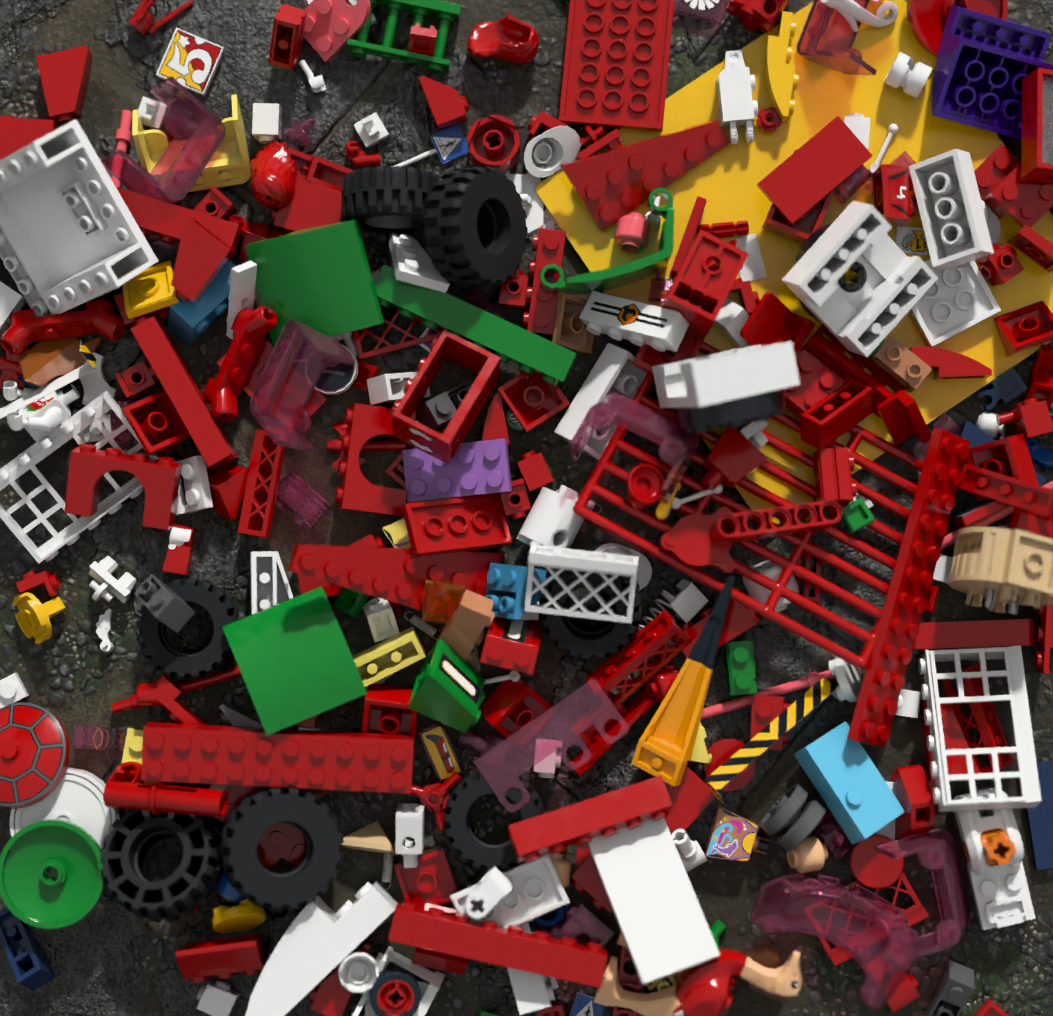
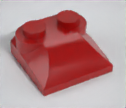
M522 372L497 389L526 433L552 416L557 415L570 404L558 385L553 386L543 381V376L536 372H533L532 375Z

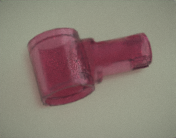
M467 730L466 733L462 732L458 739L459 743L478 751V755L482 756L481 759L501 769L513 746L512 743L497 736L483 737L470 730Z

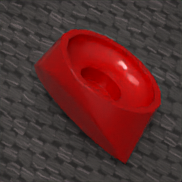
M640 464L631 469L628 475L627 490L635 511L650 506L663 495L665 481L661 472L656 467L649 464Z

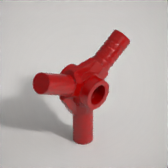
M456 771L442 784H430L424 786V788L412 785L411 794H408L421 798L420 801L430 812H433L437 830H444L445 828L443 809L446 808L450 795L449 791L462 780L461 775Z

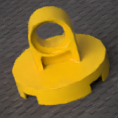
M26 592L15 597L13 600V606L18 605L19 611L15 614V618L28 639L34 637L35 644H40L50 639L52 635L50 618L66 609L61 598L56 597L41 604L33 594Z

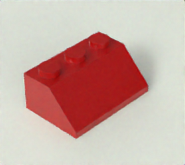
M262 933L185 943L175 951L183 979H191L192 983L208 980L207 976L218 975V979L234 977L235 972L244 971V975H254L260 973V969H263L266 965Z

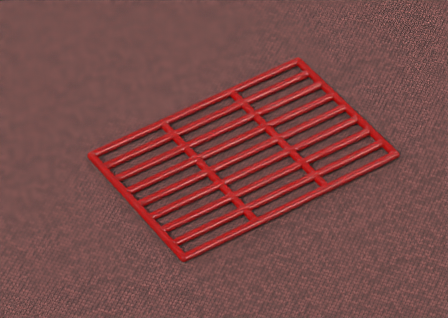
M704 341L699 349L705 355L721 352ZM665 349L664 352H661V355L666 359H672L675 356L670 350ZM647 373L573 507V512L721 593L725 586V583L698 568L684 565V562L679 560L676 555L668 553L586 508L592 494L663 533L673 529V525L658 519L655 515L644 509L635 511L631 502L598 485L604 472L627 483L629 472L610 462L617 449L644 464L656 467L662 474L669 478L671 477L673 467L622 440L629 427L704 467L703 463L707 458L706 456L634 418L640 406L643 405L679 425L676 411L671 408H660L658 401L647 396L651 386L655 383L654 376ZM786 414L770 416L773 420L800 434L801 422ZM752 421L745 422L746 425L736 427V430L740 431L751 424ZM855 425L847 431L852 436L846 447L849 449V455L854 457V464L915 496L917 485L856 453V450L861 440H864L921 472L924 464L923 460L859 425ZM711 430L694 433L715 445L721 437ZM763 430L762 433L768 439V442L765 444L814 470L813 457ZM833 441L825 448H841L845 446ZM765 461L759 468L817 500L816 488L768 461ZM683 473L680 484L697 493L708 490L703 483ZM747 478L737 484V486L776 507L794 505ZM852 479V481L856 482L857 494L908 521L911 510ZM712 493L699 498L695 508L684 503L681 504L680 508L675 509L686 516L691 514L706 515L704 512L710 500L721 506L728 507L734 513L752 511L721 493ZM797 513V518L806 523L805 517ZM875 520L866 526L901 545L904 535ZM773 522L775 526L781 527L780 525ZM725 525L722 531L725 534H730L729 527ZM831 526L826 530H820L894 570L896 559L839 528ZM814 531L801 533L800 536L796 534L778 536L795 546L788 559L754 540L735 542L778 565L783 570L776 582L733 559L735 562L733 571L770 590L771 593L765 605L734 588L732 589L730 599L859 669L866 668L873 652L874 640L883 610L798 565V562L805 551L886 596L890 585L809 542ZM792 574L877 619L872 632H867L788 589L786 586ZM780 597L865 642L866 644L860 656L775 611L774 609Z

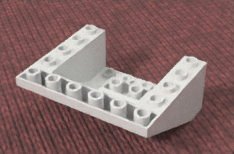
M77 119L0 160V258L30 308L34 309L36 317L61 314L118 288L158 262L157 257Z

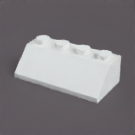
M608 343L554 432L599 461L647 372L632 365L636 357L629 351Z

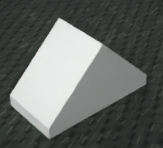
M726 298L714 324L738 347H744L747 344L740 336V331L750 316L744 308Z

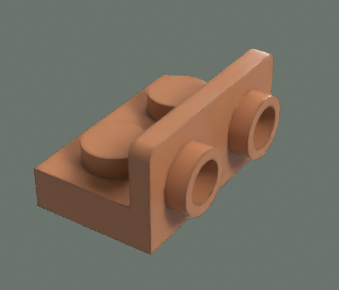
M893 336L872 357L876 364L905 386V389L910 393L917 389L932 370L929 365Z

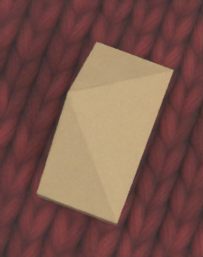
M378 821L344 837V843L341 844L348 849L397 855L394 843Z

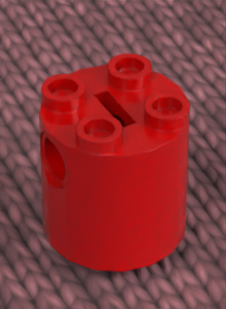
M730 0L725 10L730 15L743 20L742 25L749 31L756 32L757 29H760L765 33H770L790 0Z

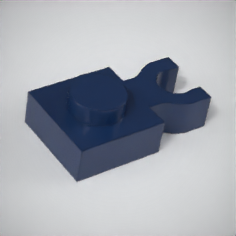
M1014 367L991 381L994 388L983 390L977 396L979 399L984 395L991 396V403L985 406L987 411L995 407L1000 398L1007 403L1028 388Z

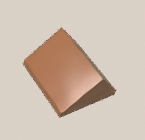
M559 292L552 342L573 352L592 354L594 334L586 329L587 326L579 318L588 301L587 299Z

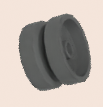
M797 783L789 788L771 806L759 823V827L769 836L779 832L776 842L787 852L793 850L809 835L826 811L816 800L805 803L808 793Z

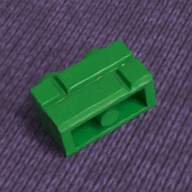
M752 640L726 642L724 644L728 695L757 693V685L754 681L756 674Z

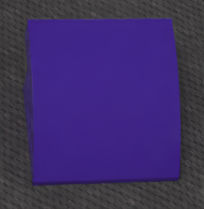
M951 4L936 61L931 114L1022 140V80L1037 67L1053 70V64L1044 60L1053 34Z

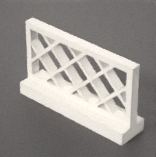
M531 545L528 559L529 566L524 611L632 623L639 557ZM534 566L546 567L552 575L543 582H540L534 575ZM565 569L573 570L579 577L568 586L559 576ZM592 572L600 573L605 579L595 589L586 580V577ZM619 575L631 577L630 586L622 592L612 582ZM555 578L564 589L553 597L544 586ZM582 581L590 590V593L579 600L571 588ZM533 582L537 585L534 589H532ZM609 584L617 596L606 603L597 592ZM540 589L549 601L543 605L531 604L532 595ZM566 592L575 601V604L569 609L562 608L556 601ZM628 592H629V599H627V598L624 596V595L627 594ZM593 595L602 605L596 612L589 611L583 605ZM621 598L628 607L627 615L615 614L610 606Z

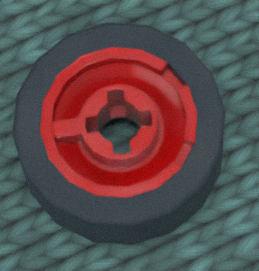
M398 967L387 968L380 972L372 989L369 990L370 1003L377 1016H413L418 1010L421 1001L420 987L415 976L409 971ZM395 990H398L400 996L397 999H392L390 996Z

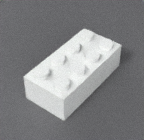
M953 149L909 166L932 266L947 270L994 254L970 152Z

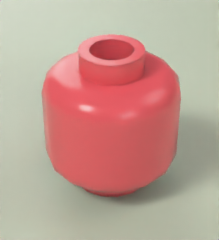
M635 212L621 217L617 222L614 237L615 243L623 252L638 253L648 245L651 230L650 223L644 219L643 215Z

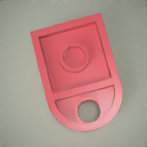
M313 0L304 9L307 11L304 23L305 39L325 62L330 61L347 44V40L352 39L368 21L371 11L370 0H358L356 5H352L349 0Z

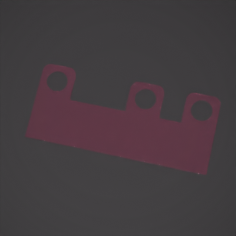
M593 678L475 760L474 764L508 812H515L530 801V794L518 776L554 751L558 753L568 769L575 770L591 758V752L579 736L581 732L594 725L605 742L612 744L626 735L629 727L598 681ZM609 719H616L621 724V730L616 736H609L604 731V724ZM578 745L582 748L583 757L579 762H571L567 759L566 751L568 747ZM512 787L520 789L523 795L521 802L516 805L509 804L505 798L506 791Z

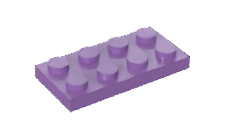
M505 438L462 443L449 465L417 448L402 450L407 502L409 503L512 492L508 445Z

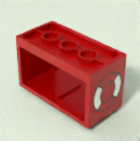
M444 330L440 338L436 336L431 343L429 356L427 359L424 357L421 359L417 367L418 374L414 380L410 379L404 388L405 395L401 401L397 400L394 403L390 414L392 415L391 425L393 426L394 437L449 465L499 381L501 358ZM447 359L478 376L444 433L440 434L410 418Z

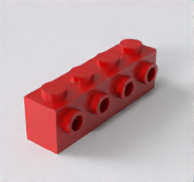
M540 228L539 235H534L532 251H537L536 261L530 262L529 276L534 277L533 287L527 286L526 302H530L529 313L524 312L522 328H527L528 331L543 338L553 339L559 292L544 289L540 283L541 270L549 264H555L562 268L566 231ZM551 271L546 273L544 278L548 283L554 284L558 282L559 275Z

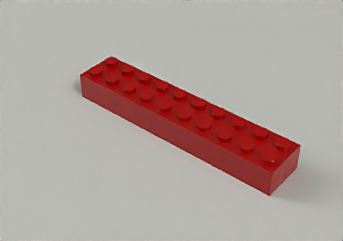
M148 722L143 727L141 780L411 794L415 735L282 729L266 735L264 728Z

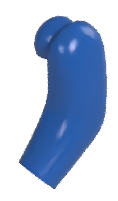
M1035 438L1026 439L1032 462L1043 469H1052L1053 452L1040 446Z

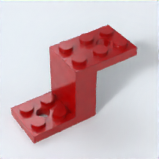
M700 229L661 306L662 308L679 311L689 323L677 351L674 352L675 356L672 359H666L661 355V351L654 349L650 345L643 344L632 365L653 375L652 366L696 357L749 253ZM707 260H715L719 264V270H708L705 262Z

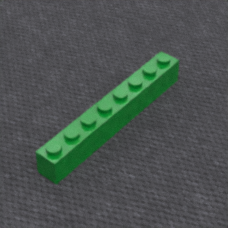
M383 265L374 284L380 306L388 309L391 305L399 309L398 314L411 320L415 316L423 320L422 325L436 331L438 327L484 350L495 353L496 356L501 358L503 363L508 364L509 361L519 364L518 369L532 375L533 372L542 375V380L553 386H556L557 383L564 384L577 353L452 295L396 280L394 269L387 265Z

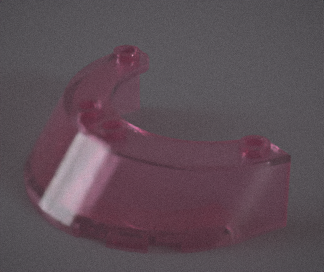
M803 873L790 874L762 884L750 921L758 925L766 933L794 931L812 934L826 939L847 951L860 964L865 974V984L860 990L861 998L867 1005L877 1010L888 1002L919 954V935L916 930L909 927L907 924L909 919L896 906L862 886L856 884L855 888L840 884L839 878L819 874L818 878L814 879L805 878Z

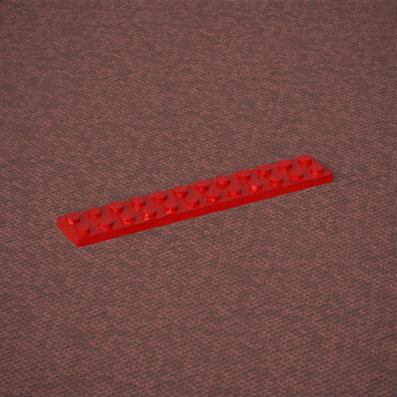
M934 428L875 636L873 652L866 668L847 738L855 741L885 747L890 737L892 720L898 708L899 695L905 683L904 677L912 658V649L915 638L919 633L922 613L926 608L928 591L933 583L936 563L940 558V548L948 529L947 523L951 510L955 504L956 486L961 482V470L969 454V440L943 429Z

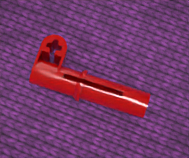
M134 761L120 764L104 788L103 801L106 807L151 811L153 815H159L160 812L224 817L228 807V794L226 790L164 785L161 781H156L154 784H146L145 781L141 780L142 764Z

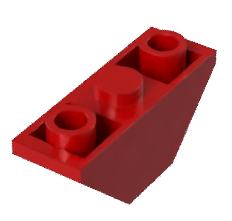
M922 765L896 768V799L905 812L895 818V842L900 844L921 840L935 826L933 793Z

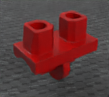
M587 125L584 127L586 136L581 138L579 142L582 146L589 142L592 145L579 152L576 159L578 161L581 158L598 155L597 153L604 148L606 151L623 147L619 140L620 132L616 128L606 136L598 139L600 135L605 133L604 129L600 126L593 131Z

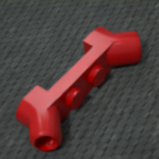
M106 300L86 302V310L40 317H36L34 309L15 312L10 316V328L1 335V341L8 352L18 355L31 342L53 341L60 338L80 337L97 333L110 341H117L125 332V324L122 318L115 315L113 303Z
M260 306L255 310L245 308L238 312L231 327L236 334L217 378L210 377L205 387L204 400L211 405L213 418L221 422L233 421L239 415L237 399L265 334L278 325L276 313L266 306Z
M161 674L155 682L140 683L137 686V703L140 706L164 705L170 711L168 715L176 723L207 725L177 698L183 688L171 677Z

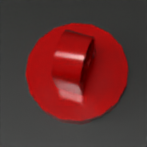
M728 738L714 742L707 749V753L712 755V761L710 763H703V771L706 778L741 749L745 743ZM755 760L722 787L721 790L736 791L745 787L754 775Z

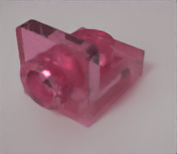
M831 812L822 817L813 829V832L822 839L831 856L836 860L853 847Z

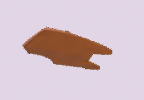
M68 337L53 341H41L22 357H19L24 381L42 387L50 380L64 376L81 367L87 361L80 352L81 342L75 337ZM97 337L84 343L92 354L100 344L101 338Z

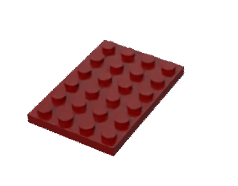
M570 0L559 121L572 125L663 132L674 0Z

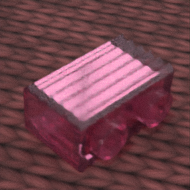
M290 470L278 485L275 505L282 511L288 508L294 513L295 516L292 519L303 529L306 526L313 529L333 506L293 470Z

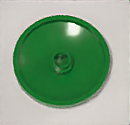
M50 819L24 827L8 841L0 855V895L3 902L18 919L34 927L57 929L79 921L96 906L105 888L106 882L102 880L100 872L104 868V862L100 861L102 850L99 844L85 829L69 821Z

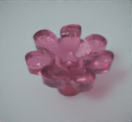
M314 118L305 119L300 124L298 121L290 123L291 128L284 130L283 133L286 138L296 137L302 146L307 145L311 142L307 133L313 129L312 126L315 124Z

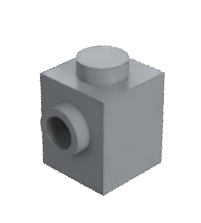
M217 979L216 982L211 980L207 986L202 985L197 994L196 1000L200 1001L197 1009L211 1016H230L240 993L231 989V985L223 980Z

